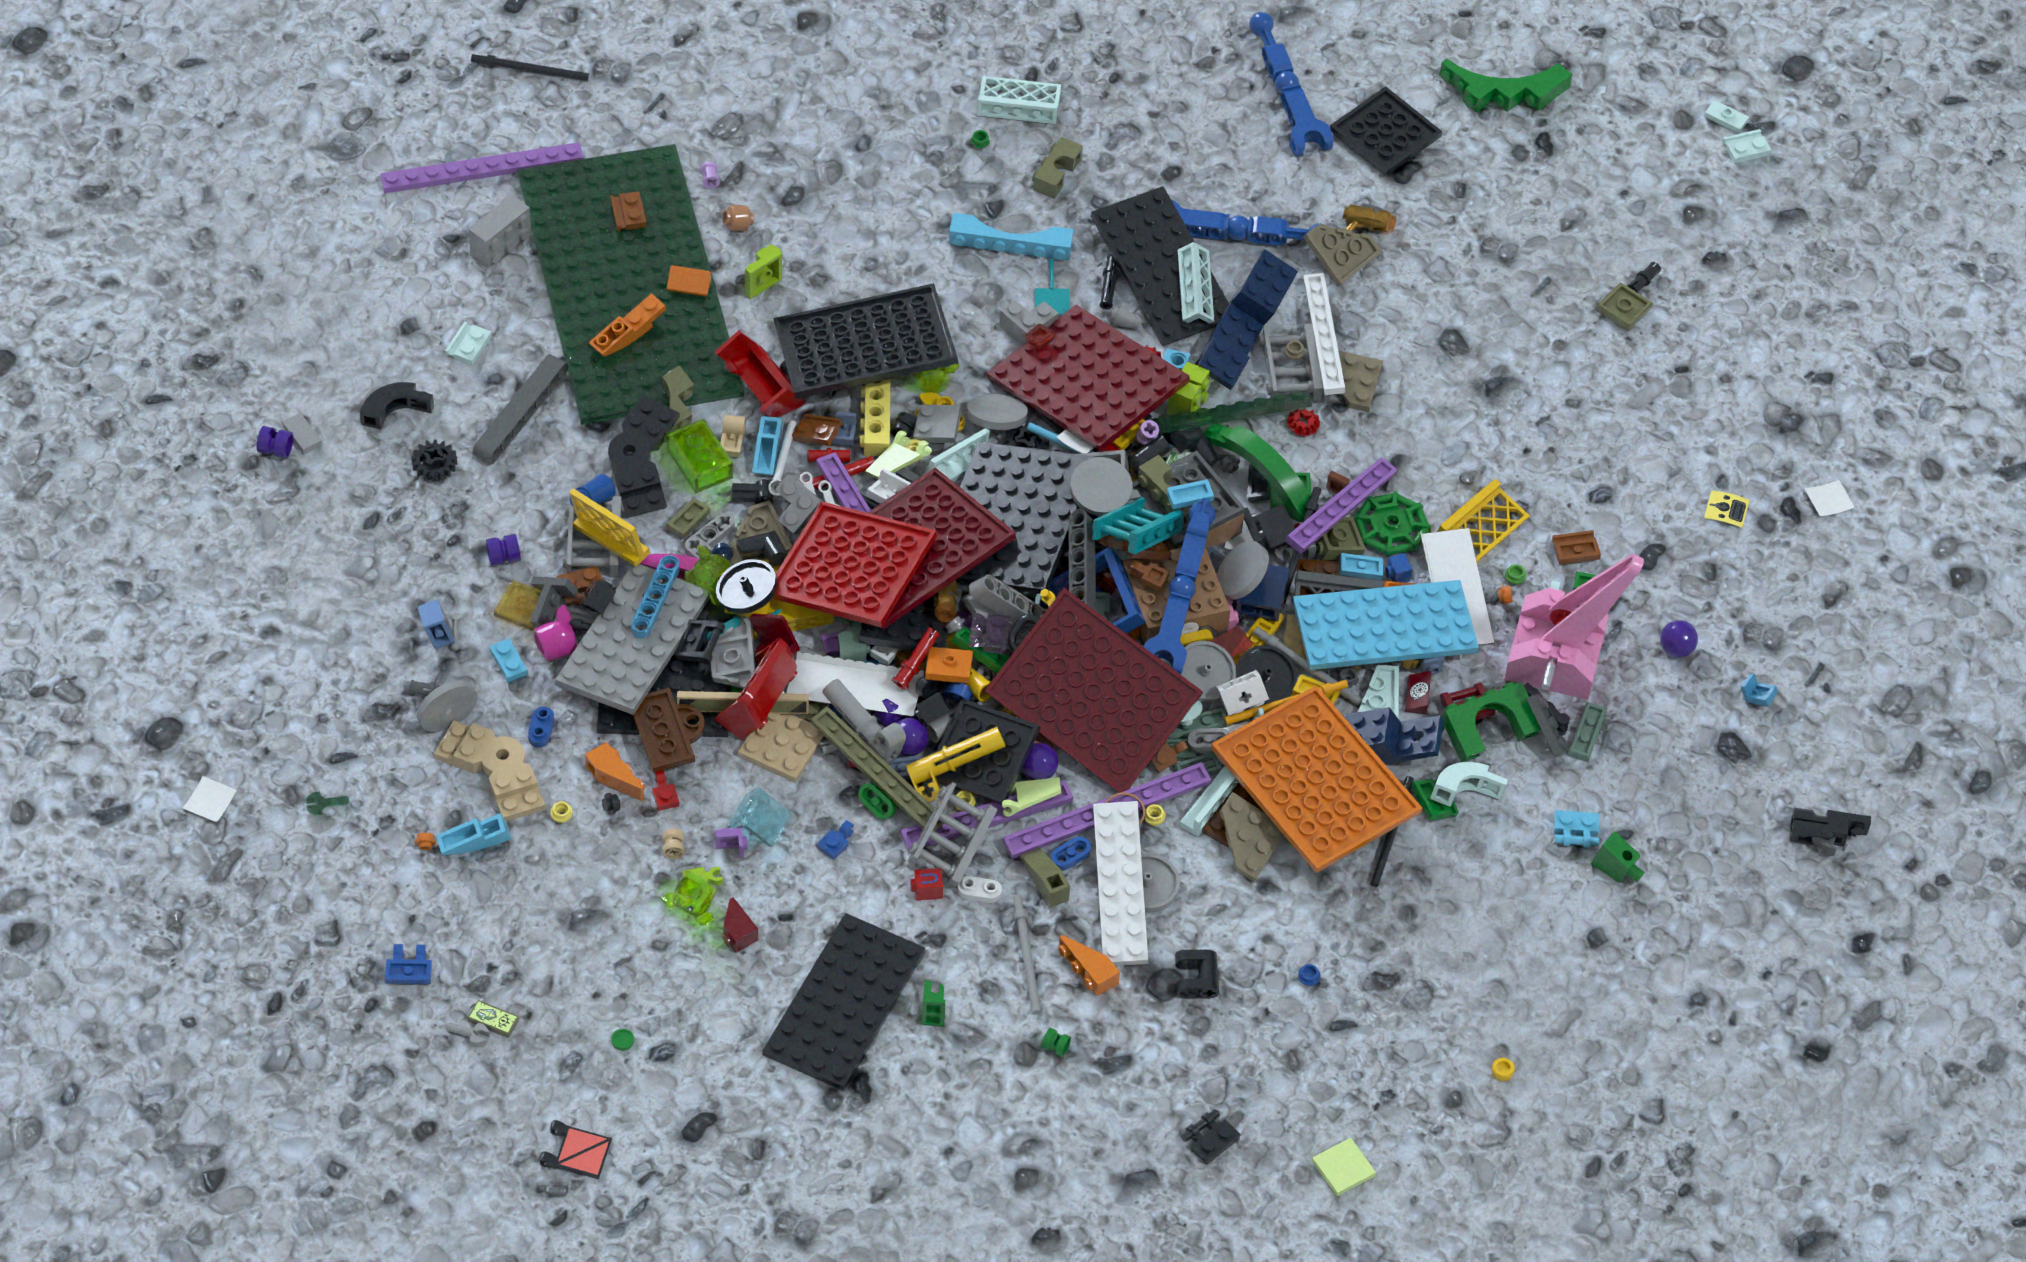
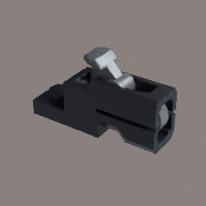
M1794 807L1791 816L1789 840L1791 842L1818 845L1823 849L1822 852L1825 856L1831 857L1835 855L1837 850L1833 845L1844 847L1848 833L1854 835L1868 834L1871 816L1827 810L1826 816L1816 815L1813 810Z

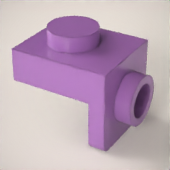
M742 828L715 830L716 849L738 848L739 858H744V850H748L747 836L742 834Z

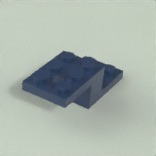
M1390 707L1343 715L1384 764L1439 756L1444 722L1440 715L1400 722Z

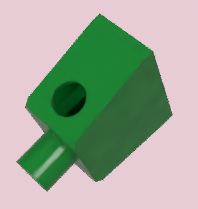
M1615 831L1604 842L1591 862V865L1617 882H1622L1628 875L1637 883L1645 874L1643 870L1635 865L1640 858V854Z

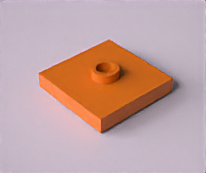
M931 647L925 679L969 683L973 651Z

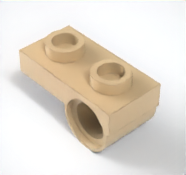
M724 416L719 455L740 458L746 429V417Z

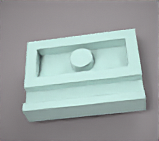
M1760 129L1723 138V145H1726V150L1733 163L1761 158L1771 154V148L1765 137L1762 136Z
M464 322L445 350V354L448 357L449 355L453 356L454 359L473 366L491 339L492 333L481 327L471 326Z

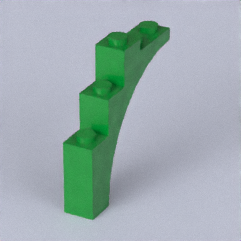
M1449 59L1441 62L1439 74L1444 81L1450 83L1457 91L1464 94L1463 102L1475 112H1479L1492 101L1508 112L1523 100L1529 106L1539 111L1570 88L1573 75L1560 64H1556L1543 72L1525 77H1489L1464 69Z

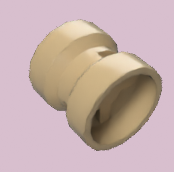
M680 829L665 830L662 833V842L664 843L663 856L668 859L683 857L685 854L684 845L682 844L684 842V832Z

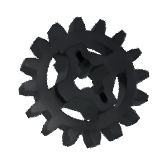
M1026 422L1025 426L1010 429V432L1006 431L1004 445L1048 450L1049 448L1048 439L1027 430L1029 422Z
M434 439L432 444L428 440L425 446L419 444L418 450H413V456H411L413 471L417 472L418 477L423 475L425 481L428 478H431L432 482H435L436 478L443 481V476L450 477V471L455 472V465H458L456 450H452V445L445 446V441L438 444L436 439Z

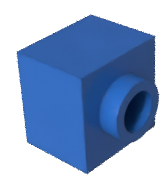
M1405 553L1388 558L1385 572L1388 579L1391 578L1393 582L1408 583L1411 580L1412 568Z

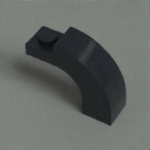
M397 382L385 385L371 393L364 401L359 412L361 425L381 430L386 417L391 412L403 408L432 414L434 409L433 394L425 391H416V383Z

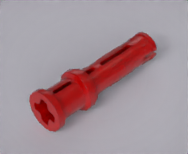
M928 628L909 659L902 662V668L896 677L893 676L891 679L896 686L903 690L909 689L910 681L914 675L919 673L918 667L936 639L940 636L937 631L933 633V629Z

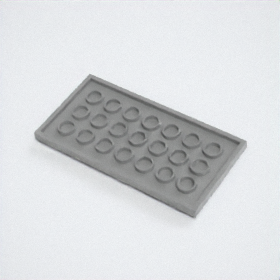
M641 564L637 567L632 565L616 588V593L605 612L598 615L556 677L555 685L634 715L676 651L688 627L689 619L696 620L711 598V590L676 578L651 634L643 639L636 638L631 632L632 620L656 570ZM659 579L657 582L660 584H665L668 582V580ZM653 594L650 596V598L659 599L661 598V596L658 594ZM647 609L643 613L651 615L654 611ZM638 625L636 627L637 630L641 631L647 628L644 625Z

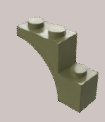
M680 366L662 376V386L669 398V408L680 413V417L664 442L669 441L679 430H686L692 421V414L682 401L688 400L693 395L694 383Z

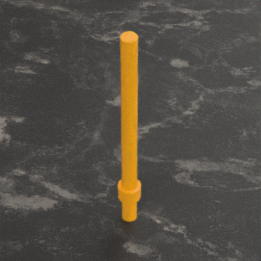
M1347 680L1333 684L1328 682L1320 685L1319 689L1327 697L1333 695V692L1348 688ZM1299 694L1224 717V722L1226 725L1255 717L1257 716L1258 708H1263L1265 714Z

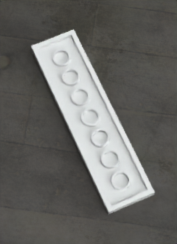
M1137 801L1093 804L1103 954L1108 956L1115 966L1148 964Z

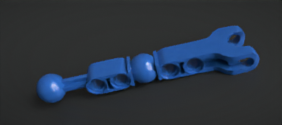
M1266 12L1253 14L1249 21V27L1253 34L1261 37L1265 46L1262 47L1264 63L1270 77L1273 79L1275 89L1280 94V99L1292 126L1289 145L1293 154L1296 157L1304 155L1305 143L1307 142L1319 144L1322 150L1332 149L1334 139L1329 125L1315 118L1306 95L1299 84V79L1293 73L1294 69L1283 43L1276 44L1271 33L1274 27L1273 18Z
M1172 200L1191 236L1197 238L1217 240L1224 238L1227 240L1229 236L1236 241L1247 238V242L1281 246L1286 243L1287 239L1305 240L1303 236L1315 226L1321 224H1314L1309 229L1290 228L1288 222L1281 218L1250 216L1248 220L1241 215L1230 218V214L1185 209Z

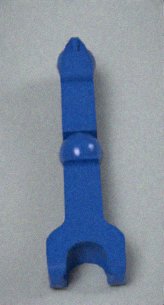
M1203 498L1194 503L1189 510L1190 522L1186 530L1175 576L1169 584L1170 594L1160 631L1156 637L1150 638L1144 645V648L1159 659L1169 661L1171 668L1180 675L1182 674L1187 657L1186 649L1181 644L1180 637L1190 599L1196 592L1195 581L1208 529L1214 522L1216 514L1208 498Z

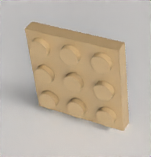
M769 713L766 717L768 719L767 724L761 730L757 729L747 737L738 751V757L796 783L818 750L819 742H823L826 737L810 722L793 714Z

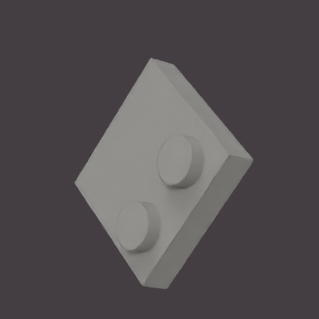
M920 405L913 438L920 441L924 440L928 443H956L962 412L961 406Z

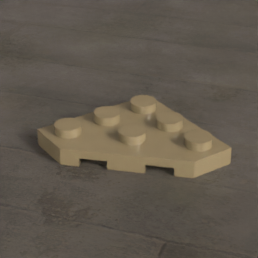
M1323 224L1315 226L1303 236L1337 286L1343 284L1382 252L1371 235L1357 234L1341 228H1330Z
M1338 350L1345 384V393H1341L1345 399L1344 402L1349 408L1369 412L1383 360Z
M770 500L750 506L746 518L741 522L732 544L729 545L733 550V557L729 560L732 565L745 561L742 560L737 550L736 540L776 531L787 554L792 549L793 545L782 523L778 521L779 517ZM759 556L752 559L762 560L765 558L764 556Z
M1232 792L1220 810V815L1225 824V834L1229 849H1231L1235 870L1254 882L1284 835L1266 813Z

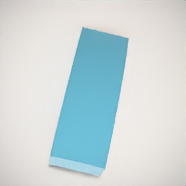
M761 416L752 474L774 475L783 425L782 418Z
M500 813L481 822L475 818L436 835L443 855L472 852L512 839L507 821Z

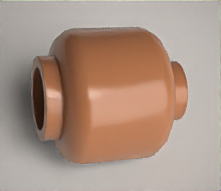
M730 205L723 212V225H726L730 231L744 232L748 230L750 225H753L754 214L750 212L749 207L746 205Z

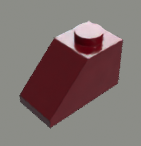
M732 897L728 903L722 939L727 947H731L737 953L758 941V927L735 898Z

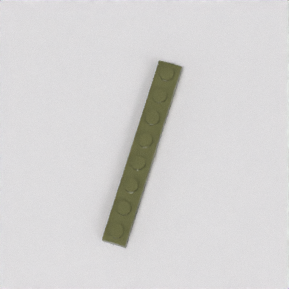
M828 706L811 719V724L924 830L935 808ZM937 820L933 831H936L945 823Z

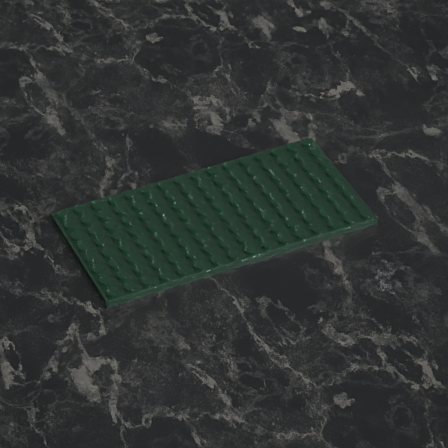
M671 144L518 169L517 176L524 204L530 207L531 231L564 361L569 364L567 366V373L580 424L626 417L631 408H635L642 395L670 407L668 395L662 386V376L678 366L683 369L694 383L693 395L688 400L682 401L685 406L744 397L741 377L736 373L732 375L724 366L726 364L725 360L715 353L729 339V334L712 273L707 296L667 290L669 272L672 265L711 272L676 145ZM639 191L647 227L631 230L624 228L617 231L610 195L617 197L619 194ZM651 293L666 306L667 310L652 322L653 327L619 351L603 357L589 344L594 337L618 316L624 318Z

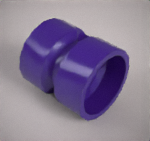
M262 426L257 438V452L268 455L273 452L277 457L288 458L293 446V432L282 429L277 432L273 427Z
M516 534L505 535L502 540L495 537L486 539L490 566L501 565L505 559L508 563L521 561Z

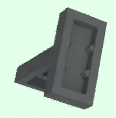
M533 576L530 584L538 591L540 597L530 622L535 628L552 622L561 596L576 597L578 588L568 578Z

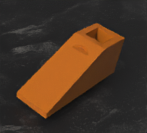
M606 742L585 754V767L597 782L640 801L644 800L645 786L640 778L636 779L628 763H624L621 760L616 748H612Z
M1064 935L1059 936L1058 951L1060 955L1070 962L1072 970L1075 974H1079L1082 977L1089 991L1092 990L1096 996H1099L1119 984L1120 971L1108 956Z

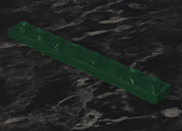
M1294 391L1290 395L1277 394L1267 399L1255 398L1254 401L1250 402L1237 401L1233 405L1220 404L1216 408H1198L1193 412L1180 411L1176 415H1159L1158 418L1151 420L1157 423L1160 434L1312 407V398L1302 391Z

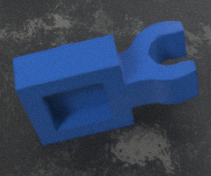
M846 820L840 826L838 832L831 829L817 843V848L835 860L849 846L846 839L854 833L851 829L854 825Z

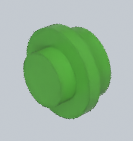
M1514 564L1507 568L1505 578L1509 583L1519 585L1525 581L1526 571L1521 565Z

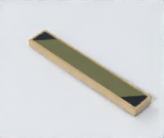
M677 691V705H691L700 712H722L735 703L741 693ZM781 693L769 713L808 714L809 694Z

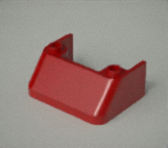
M738 330L715 351L716 355L725 360L726 364L724 366L732 375L734 373L738 374L760 400L762 406L760 410L765 416L779 418L801 408L806 403L804 398L795 399L790 380L769 354L742 331Z
M780 637L755 655V662L759 665L738 699L714 719L740 740H743L757 729L761 730L767 724L768 719L766 717L787 683L791 682L798 673L796 671L797 664L787 643Z

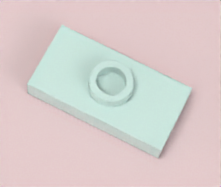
M1715 100L1704 115L1705 118L1738 134L1749 120L1748 116Z

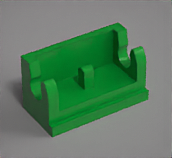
M925 980L921 1025L944 1027L946 1000H944V986L940 984L939 992L934 993L931 991V981Z

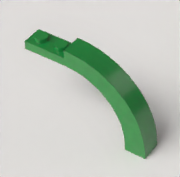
M1218 423L1210 425L1204 432L1210 443L1230 450L1252 464L1278 494L1289 517L1303 522L1306 513L1304 510L1306 502L1310 500L1311 496L1285 459L1265 440L1245 427L1238 425L1232 429Z

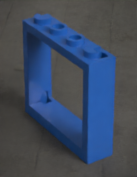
M1108 547L1095 555V575L1108 567L1110 568L1128 612V615L1112 624L1124 633H1128L1144 624L1146 620L1119 555L1112 548ZM1069 570L1051 580L1048 591H1051L1055 597L1060 594L1063 588L1069 590Z

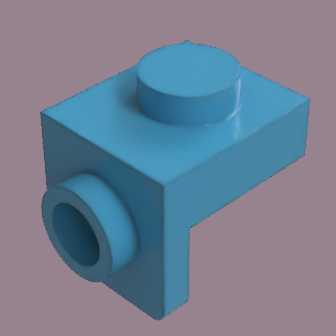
M1752 673L1749 674L1741 685V690L1747 703L1768 707L1778 693L1776 686L1757 682L1755 674Z

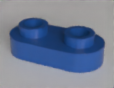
M957 683V685L945 686L942 695L954 702L960 703L962 698L969 700L972 693L969 691V686Z
M539 707L532 714L528 730V741L534 747H544L550 741L554 725V712L550 708Z
M1075 837L1053 850L1051 860L1061 871L1067 870L1090 855L1091 843L1084 837Z

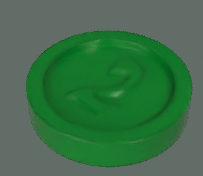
M628 1029L616 1030L611 1037L613 1047L621 1051L630 1049L634 1044L633 1033Z

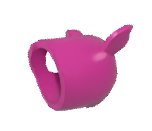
M565 605L557 609L556 621L546 623L534 629L535 643L546 661H552L568 655L571 657L578 646L575 633L569 624L571 615Z

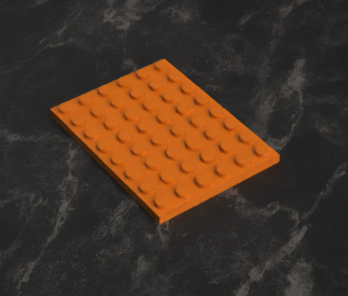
M1317 685L1211 744L1212 751L1315 873L1422 812L1420 804Z

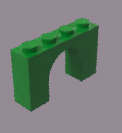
M1510 682L1502 686L1501 690L1495 691V689H1491L1483 693L1482 697L1476 698V696H1472L1464 700V703L1457 706V703L1445 707L1441 717L1444 720V727L1460 762H1467L1480 757L1486 751L1475 725L1476 714L1481 710L1495 709L1504 714L1509 720L1518 742L1536 736L1542 731L1526 699L1529 696L1522 682L1517 684Z

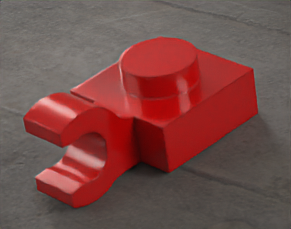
M664 770L655 772L657 787L652 788V794L658 811L678 807L679 799L674 783L667 785Z

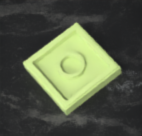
M1352 1138L1312 1157V1163L1336 1196L1376 1176V1171Z

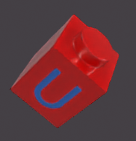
M941 868L914 870V879H910L911 892H915L916 901L943 899Z

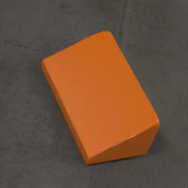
M672 265L669 272L667 290L707 296L711 284V272Z

